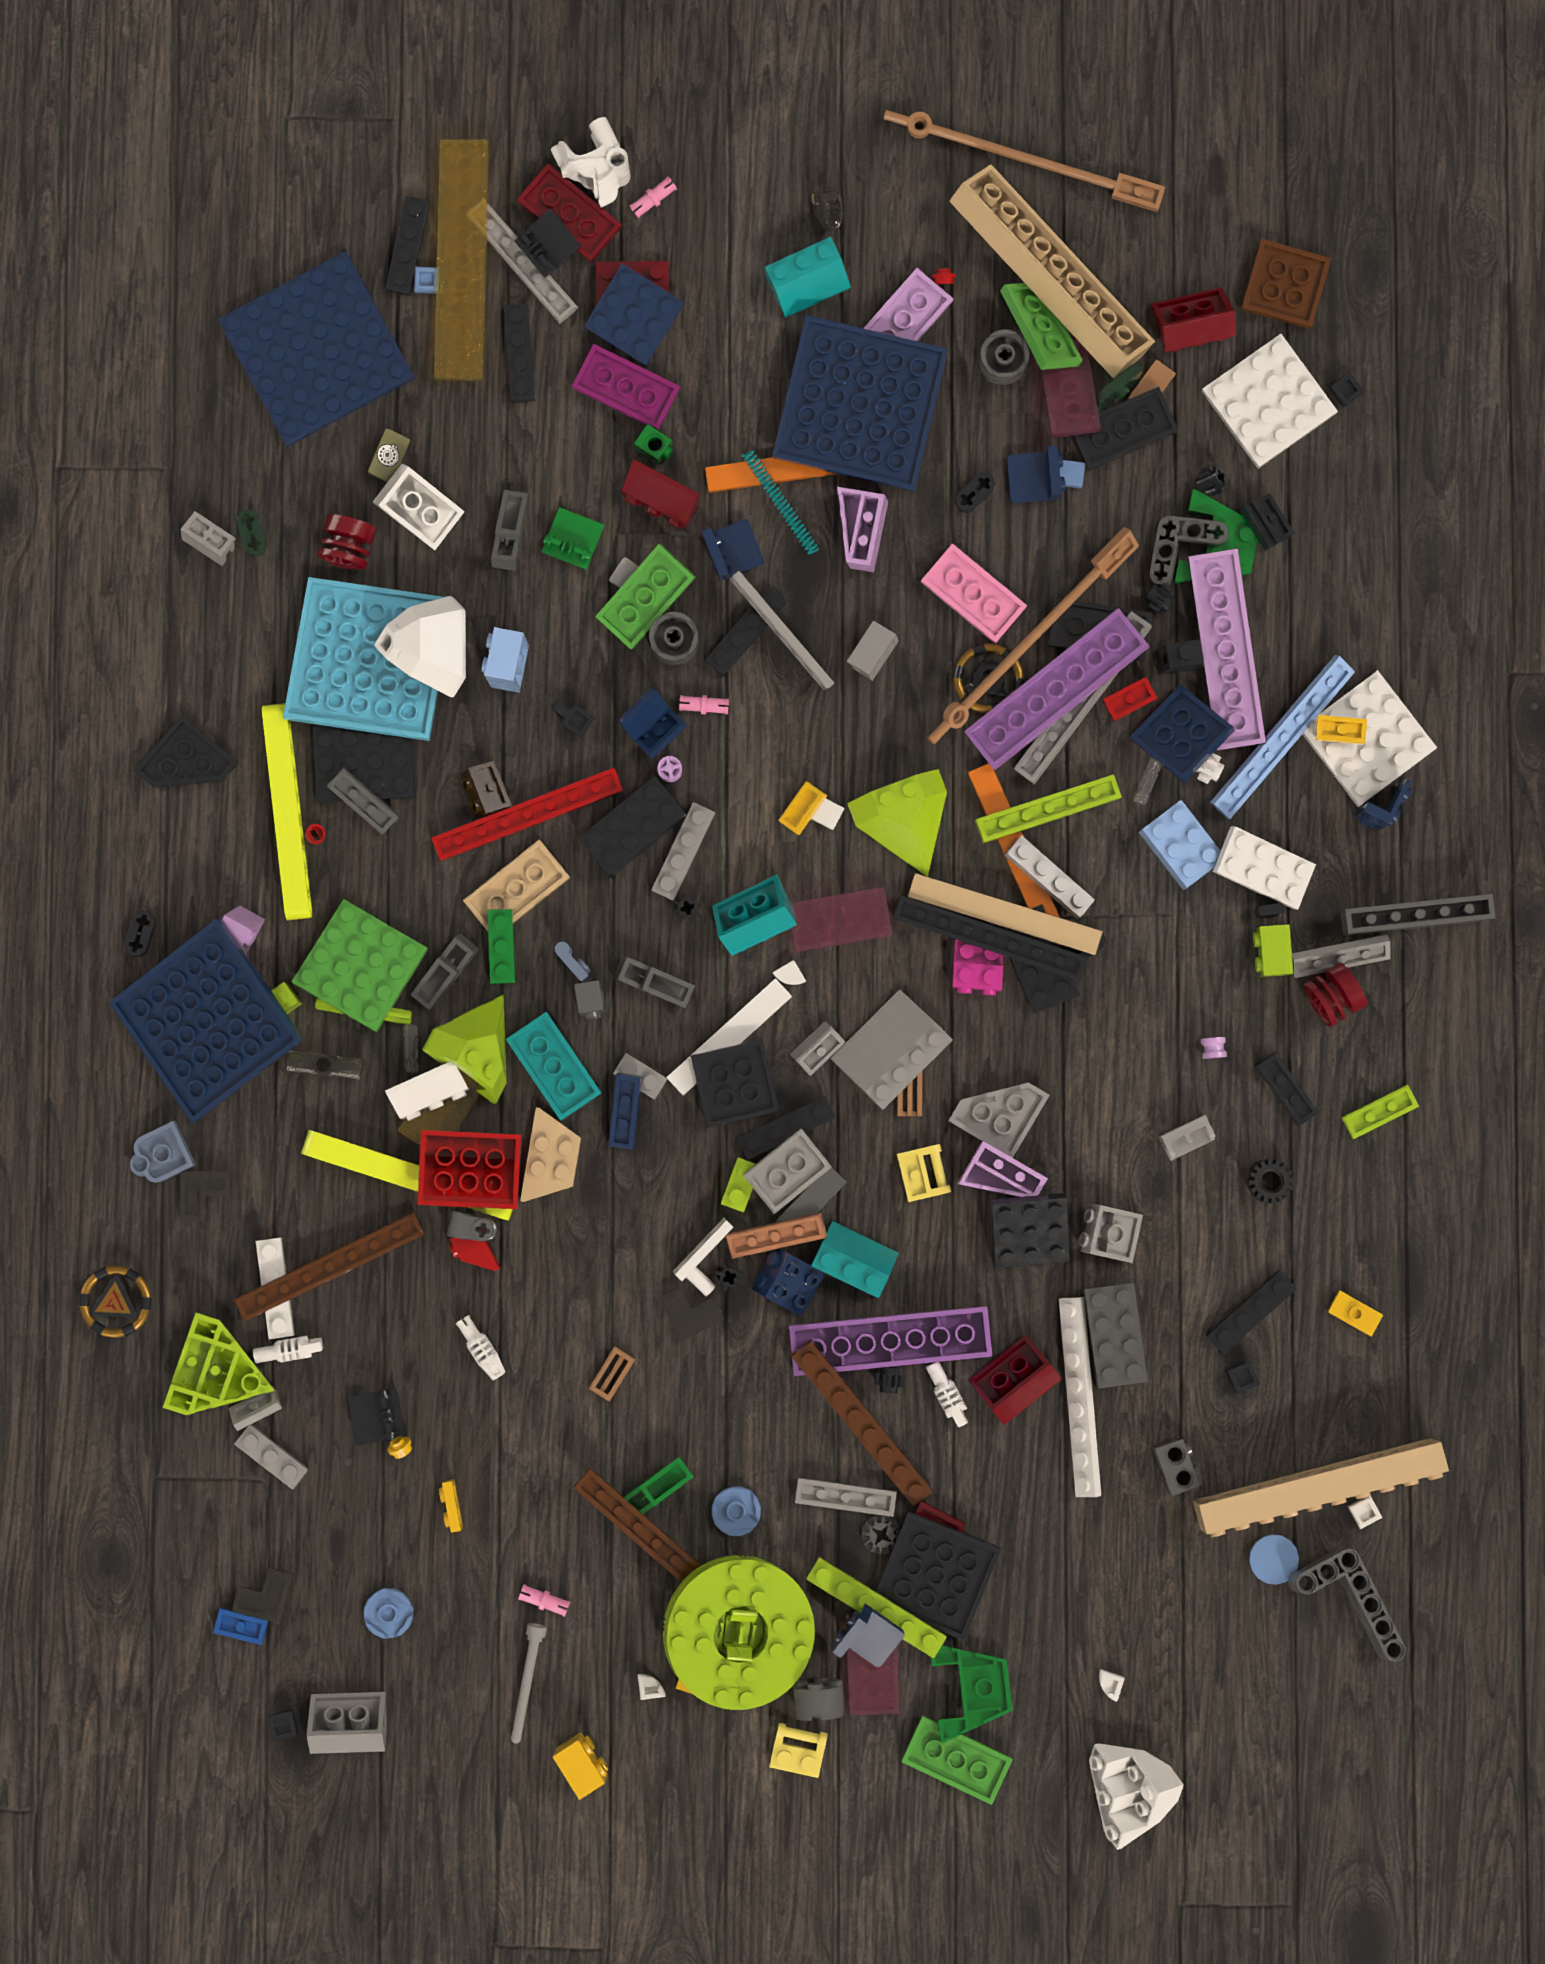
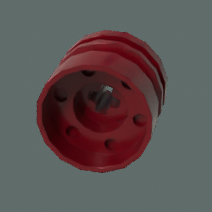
M328 514L326 515L323 532L331 536L332 539H321L319 544L325 548H319L316 555L320 559L340 568L365 570L368 563L362 558H369L370 553L363 549L361 545H372L377 529L373 525L355 518Z
M1341 962L1325 971L1328 983L1320 976L1314 978V983L1308 981L1303 984L1312 1009L1330 1028L1337 1025V1019L1339 1021L1346 1019L1343 1007L1351 1014H1354L1368 1006L1367 999L1359 983L1350 970Z

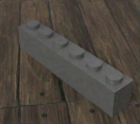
M1493 894L1352 908L1340 912L1343 936L1482 922L1495 919Z

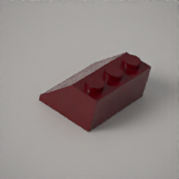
M1222 287L1151 303L1158 337L1165 352H1175L1182 348L1201 346L1208 342L1223 341L1229 337L1236 336L1235 312Z
M633 460L621 490L622 496L625 497L624 501L635 507L639 504L647 508L645 511L653 517L658 518L660 515L668 520L667 523L676 529H680V527L687 529L700 505L699 493Z
M1024 1335L968 1381L1001 1423L1005 1425L1058 1383L1061 1377L1029 1337Z

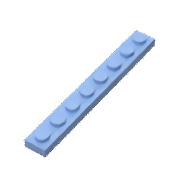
M1335 655L1268 733L1265 737L1266 743H1261L1212 799L1210 803L1225 818L1231 819L1355 673L1340 656Z

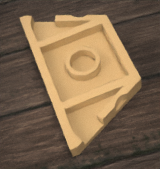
M540 1108L535 1110L520 1200L522 1202L564 1190L574 1185L581 1137Z

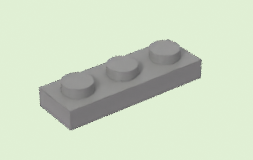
M252 1424L246 1428L234 1444L292 1490L309 1470Z

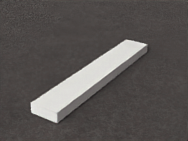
M775 978L692 1055L742 1043L792 996ZM688 1057L667 1076L668 1080L683 1096L697 1084L691 1057Z

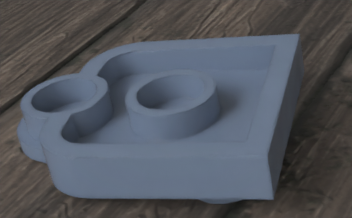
M172 1121L139 1137L134 1143L135 1154L130 1160V1168L135 1175L146 1176L149 1181L155 1183L165 1181L196 1166L176 1121Z

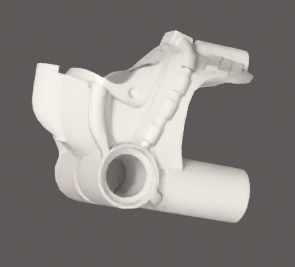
M606 117L598 118L589 125L592 132L591 138L597 148L596 150L584 155H576L564 141H559L557 145L551 148L558 166L561 167L563 178L568 177L580 182L584 187L592 189L595 199H599L598 202L601 208L616 199L618 188L625 186L631 176L627 153L620 148L619 142Z

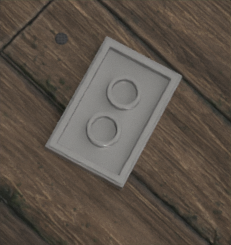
M799 1129L743 1176L772 1213L775 1214L832 1168V1166L805 1132Z

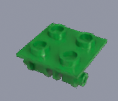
M559 507L550 532L545 536L542 553L587 570L604 524Z

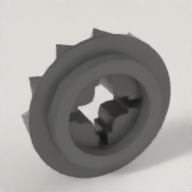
M872 1516L865 1522L862 1528L863 1543L873 1553L879 1555L891 1553L900 1532V1526L890 1516ZM888 1526L886 1535L890 1541L881 1539L876 1544L877 1534L872 1529L881 1531Z

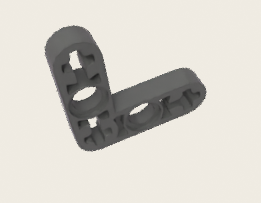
M1166 516L1162 518L1158 525L1150 568L1152 582L1159 587L1163 583L1169 585L1172 582L1180 541L1221 546L1229 539L1227 526L1218 521ZM1170 522L1176 527V529L1170 532V538L1174 542L1167 540L1168 533L1164 526H1169ZM1191 525H1198L1201 528L1198 536L1191 537L1187 534V530ZM1205 526H1208L1209 532H1216L1217 528H1220L1224 535H1220L1218 539H1215L1213 534L1206 533L1207 538L1205 539ZM1165 545L1172 547V554L1167 558L1159 555L1160 548ZM1157 561L1165 564L1164 572L1167 574V577H1163L1162 581H1159L1158 577L1155 576L1156 573L1161 572L1162 567L1160 563L1157 564Z

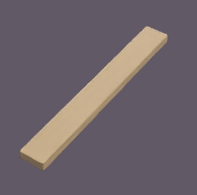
M917 873L914 875L908 895L910 898L1093 955L1097 953L1103 931Z

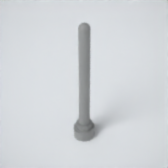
M528 1623L526 1629L529 1646L511 1735V1741L515 1744L521 1741L539 1642H542V1638H545L547 1631L546 1626L536 1623Z

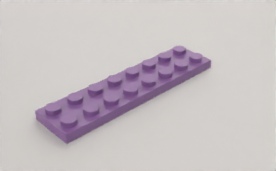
M1118 608L964 732L992 768L996 770L1147 650L1149 645Z

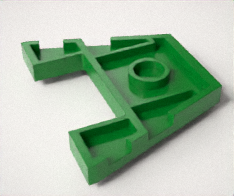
M1193 489L1188 513L1212 517V521L1224 523L1229 531V539L1225 544L1221 546L1207 545L1205 554L1238 549L1241 576L1250 575L1258 539L1244 516L1200 491ZM1217 528L1216 532L1209 533L1213 534L1215 539H1218L1220 535H1224L1220 528ZM1179 560L1174 583L1192 581L1190 562Z
M941 1646L935 1658L931 1657L932 1667L958 1665L963 1717L938 1720L940 1743H945L1013 1711L1007 1660L947 1646Z

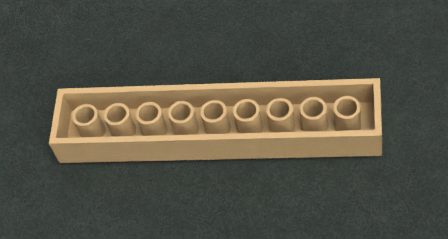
M989 165L961 184L951 198L950 203L1113 379L1146 353L1155 342L1152 337L992 165Z
M1428 1438L1192 1501L1200 1530L1205 1534H1211V1537H1217L1226 1534V1529L1244 1530L1250 1527L1249 1523L1259 1522V1524L1273 1522V1517L1283 1515L1284 1518L1296 1516L1299 1510L1307 1509L1308 1512L1322 1509V1504L1331 1503L1332 1505H1339L1347 1502L1346 1498L1354 1496L1356 1499L1371 1496V1491L1380 1490V1493L1394 1490V1485L1404 1484V1486L1418 1484V1479L1427 1477L1428 1480L1443 1477L1442 1473L1448 1472L1449 1469L1442 1443Z

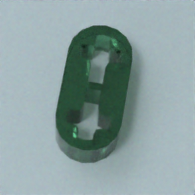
M244 510L237 517L241 539L245 550L251 556L259 557L267 550L263 528L256 513L251 510ZM249 516L252 520L255 519V521L251 523L253 529L252 531H249V528L246 526V524H242L246 521L245 517ZM254 535L258 542H262V544L258 545L259 550L257 551L252 547L249 548L253 544L251 536Z

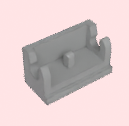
M196 511L180 529L183 541L221 566L226 562L227 553L234 550L235 537Z
M873 621L848 658L847 663L852 665L854 670L873 681L899 641L896 634Z
M1202 1115L1159 1136V1139L1169 1160L1172 1161L1215 1140L1216 1136L1207 1116Z

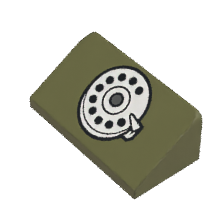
M386 428L368 469L369 476L387 483L400 467L411 440Z

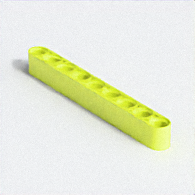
M285 703L262 706V718L286 920L289 921L312 918V905L291 721L283 718Z
M308 1130L301 1154L418 1191L419 1165ZM467 1207L508 1221L513 1210Z

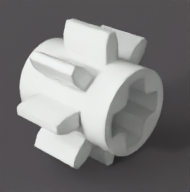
M1213 753L1196 771L1200 773L1197 779L1206 784L1211 779L1217 781L1224 768V765L1219 763L1221 757Z

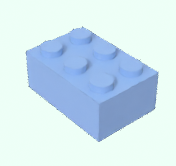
M494 627L493 634H488L486 648H489L488 658L484 657L482 672H484V676L492 688L520 693L529 644L522 632Z
M1182 800L1139 832L1183 891L1215 867L1221 852Z

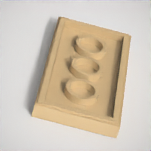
M538 840L463 901L488 931V909H512L514 924L570 879V877L544 844Z

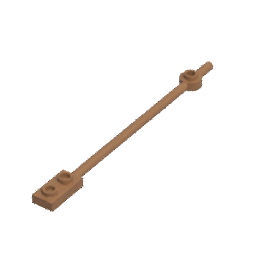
M886 110L884 120L907 126L909 134L914 138H924L930 133L1114 190L1112 199L1154 212L1159 210L1165 190L1164 186L1119 173L1116 181L934 125L929 115L924 112H915L908 117ZM922 124L924 128L918 130L915 128V125Z
M1123 527L1091 560L1094 568L961 704L953 702L948 705L944 711V721L927 737L933 745L951 727L955 729L962 727L968 719V710L1080 595L1099 576L1107 579L1139 547L1131 530Z

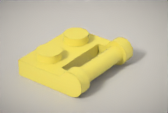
M940 1144L897 1154L908 1202L951 1192L950 1185H947L940 1157V1151H942ZM930 1154L938 1188L931 1189L923 1155Z
M779 1723L770 1768L818 1778L828 1733L808 1732L786 1727V1724ZM789 1737L816 1743L817 1748L814 1750L783 1743V1738Z

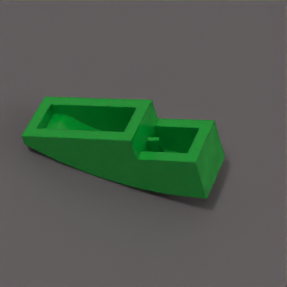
M678 1457L623 1497L644 1514L692 1479L693 1475L680 1457Z

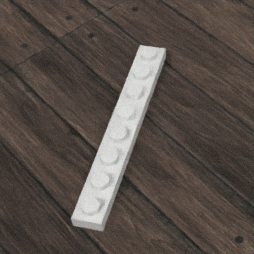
M1084 1297L1059 1298L1076 1497L1101 1496L1085 1299Z

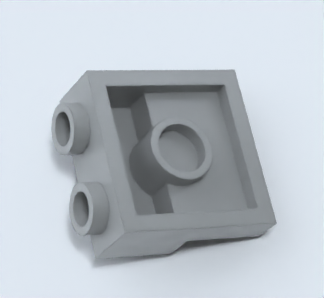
M1091 1203L1090 1208H1087L1084 1213V1221L1087 1222L1085 1232H1082L1079 1237V1245L1082 1247L1081 1252L1133 1263L1143 1215Z

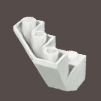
M451 596L411 606L385 626L374 646L387 660L409 676L450 697H454L466 678L465 609Z
M1099 1743L1093 1747L1089 1764L1102 1824L1107 1839L1118 1850L1158 1824L1178 1802L1183 1783L1171 1766L1144 1750Z

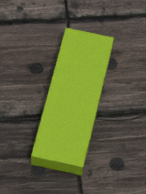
M1405 1085L1341 1117L1351 1138L1355 1139L1419 1107L1409 1085Z

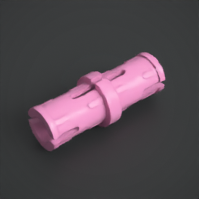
M668 176L653 189H647L644 196L629 205L632 211L642 206L635 212L638 219L654 205L656 207L660 205V201L677 190L674 183L665 189L672 181Z
M680 695V702L690 704H680L679 711H699L701 714H706V712L728 714V707H719V705L729 706L728 698H707V695H702V697Z
M525 1584L523 1585L521 1591L531 1596L520 1593L518 1600L539 1606L540 1610L545 1608L565 1617L567 1610L558 1607V1605L568 1608L570 1601L549 1595V1591L541 1592Z

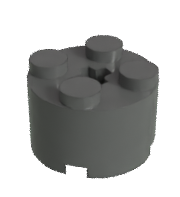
M998 330L992 333L984 341L979 356V366L986 380L999 385H1008L1019 380L1024 374L1029 361L1030 352L1028 344L1018 333L1012 330ZM1001 354H1005V357L1008 358V360L1004 361L1002 358H1000Z
M680 612L666 613L657 618L650 628L649 640L651 649L661 662L669 665L685 664L695 655L699 645L698 631L693 621L687 615ZM674 634H677L679 641L671 643L668 637H673Z
M815 1677L811 1683H808L806 1680H799L793 1685L794 1710L797 1720L812 1721V1718L831 1720L843 1717L845 1708L842 1679L828 1680V1677Z

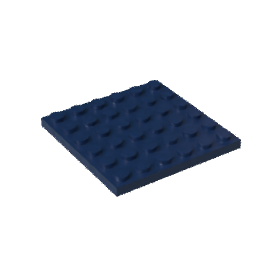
M346 251L218 319L287 447L415 379Z
M806 315L772 458L915 492L948 349Z
M221 918L212 921L109 1002L192 1123L197 1122L305 1040Z

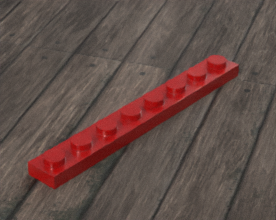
M615 768L434 836L432 841L440 861H444L621 793L623 789Z

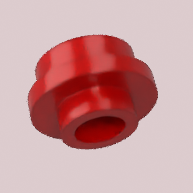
M936 269V274H932L934 283L937 285L954 284L953 278L956 277V273H951V269Z

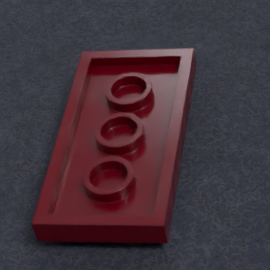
M547 164L517 198V202L537 219L551 209L581 245L576 251L590 263L594 261L622 228L620 222L567 178H563L562 174L550 164Z

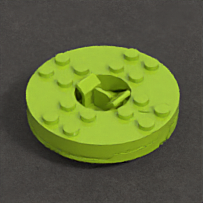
M739 1555L725 1556L698 1567L677 1587L665 1613L663 1644L672 1670L692 1694L702 1701L719 1708L730 1710L752 1709L779 1698L800 1678L813 1650L814 1618L804 1592L781 1568L758 1557L751 1556L750 1558L746 1556L745 1558L744 1555L741 1557Z

